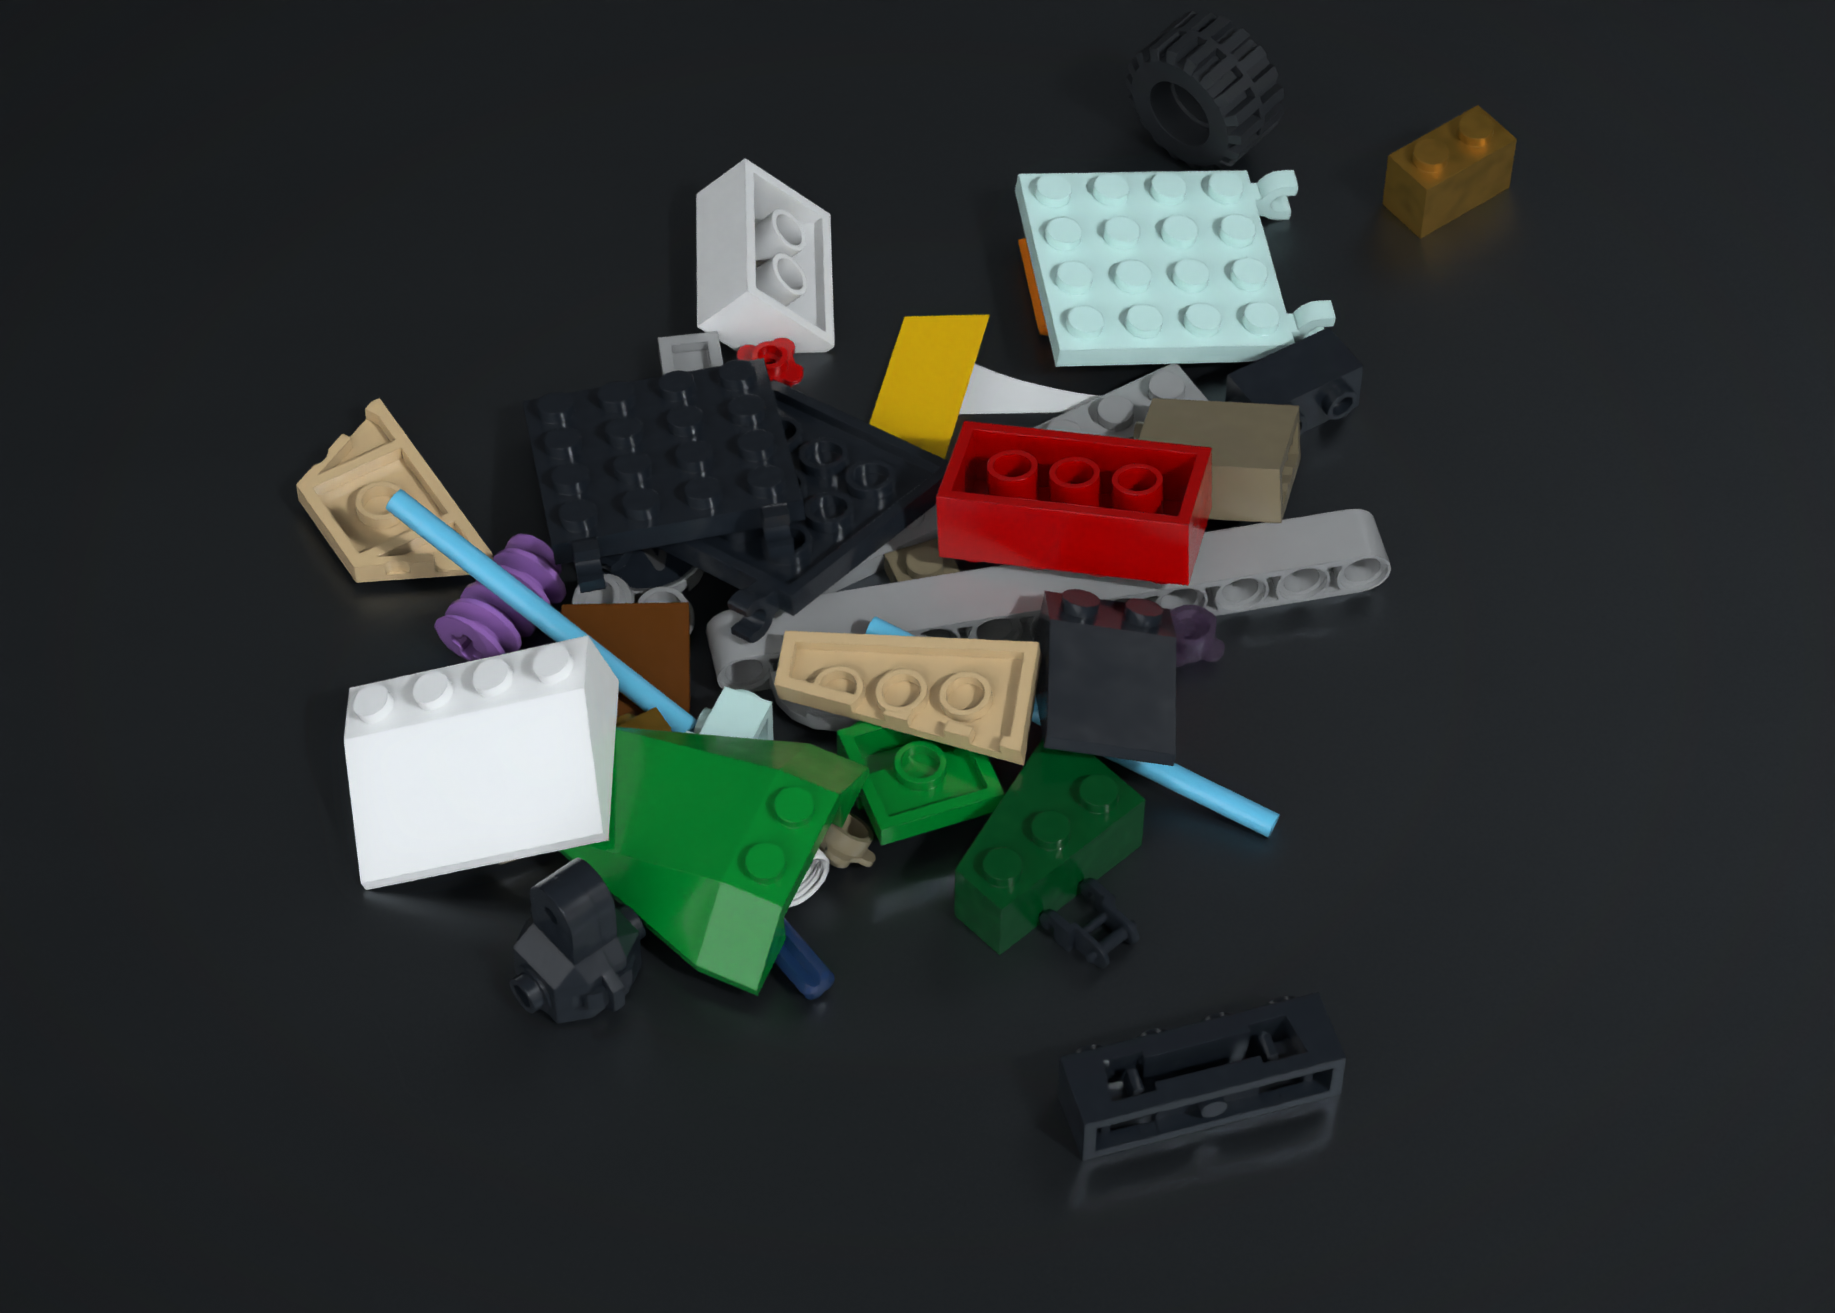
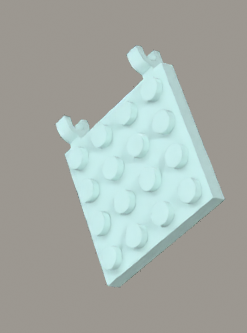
M1247 170L1018 174L1015 194L1056 367L1255 362L1323 330L1324 327L1334 326L1336 316L1331 300L1312 301L1300 306L1294 313H1286L1260 216L1274 220H1289L1291 208L1287 196H1294L1298 191L1294 170L1271 172L1262 177L1258 183H1250Z

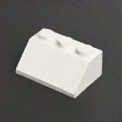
M745 158L696 194L697 327L705 333L718 331L719 341L735 351H738L740 347L746 344L757 346L762 342L773 341L776 338H787L795 344V353L827 352L835 347L830 214Z

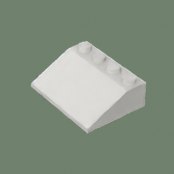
M588 635L349 688L344 747L360 881L366 890L609 840L619 680Z

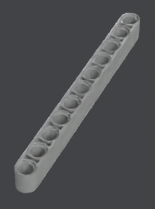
M1346 509L1284 519L1282 523L1266 522L1204 532L1189 586L1157 584L1151 581L1109 576L1095 577L1089 574L1048 569L1034 570L1014 565H999L821 594L794 616L779 609L775 613L766 634L754 643H749L731 633V627L744 616L730 609L717 614L708 622L706 635L719 686L722 689L725 686L735 690L745 689L755 692L771 689L769 671H777L785 631L865 634L871 620L876 616L920 637L1034 642L1045 591L1063 593L1069 589H1080L1095 594L1099 599L1125 603L1127 600L1134 598L1146 599L1159 604L1162 608L1170 609L1173 623L1364 592L1382 584L1388 578L1391 566L1374 516L1369 511L1363 509Z

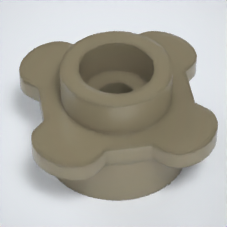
M849 813L842 828L834 824L830 825L819 847L829 859V864L838 868H847L850 863H859L865 867H871L876 860L874 853L868 849L874 839L871 828L852 813Z

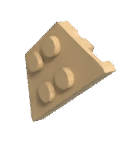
M380 398L372 401L365 408L366 420L350 437L342 433L328 449L327 457L321 463L313 465L296 484L299 502L356 583L469 575L386 510L389 500L400 489L404 490L493 560L492 552Z

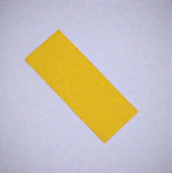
M990 315L905 316L869 424L945 459Z

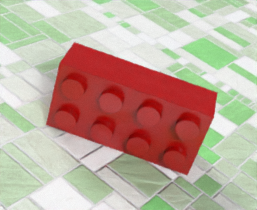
M964 421L936 496L939 557L962 559L974 563L988 562L1022 566L1034 570L1048 569L1089 574L1095 577L1109 576L1151 581L1157 584L1189 586L1212 508V448Z

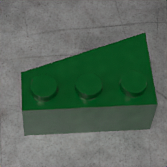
M1042 738L955 869L954 915L997 954L1001 955L1041 924V913L1047 909L1058 911L1081 893L1080 884L1089 877L1098 880L1142 846L1145 799L1094 755L1044 748Z

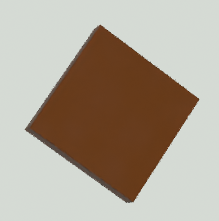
M689 602L561 604L562 615L691 715ZM618 691L617 717L624 714L638 716L645 712Z

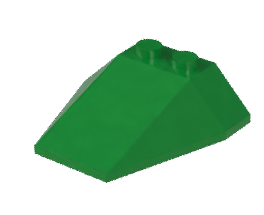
M616 727L609 840L559 850V852L569 861L581 858L589 863L605 882L612 898L620 905L624 904L632 908L643 925L695 970L758 996L786 940L784 916L830 825L834 824L841 828L843 827L869 775V767L809 743Z

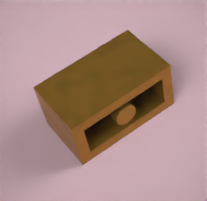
M1477 105L1388 155L1382 204L1421 239L1509 188L1517 139Z

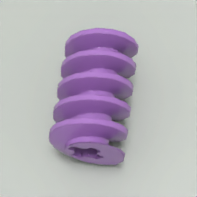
M520 533L512 536L505 549L499 551L494 556V562L548 604L561 603L567 593L565 584L559 576L562 572L561 564L555 565L553 551L544 541L532 535ZM477 580L464 589L460 599L453 601L448 607L445 616L438 618L434 625L439 638L447 648L457 656L468 661L518 651L522 644L521 637H529L536 630L535 625Z

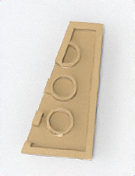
M785 631L774 685L778 698L1024 766L1042 655L1039 642Z

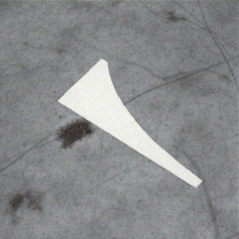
M975 363L959 414L1064 413L1100 397V395L1065 391L1018 380L996 373Z

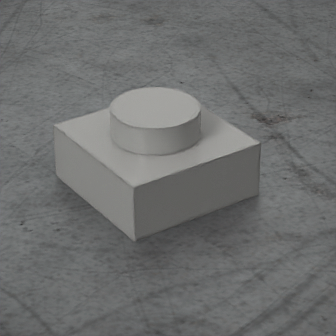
M718 331L658 338L662 376L671 371L681 370L688 372L723 365Z

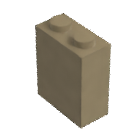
M1163 398L1152 399L1145 421H1137L1135 424L1133 439L1212 448V508L1209 519L1282 523L1301 459L1299 406Z

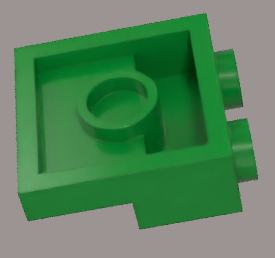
M858 721L850 727L837 730V755L869 767V775L855 803L859 811L865 809L881 846L993 813L1005 795L986 755Z

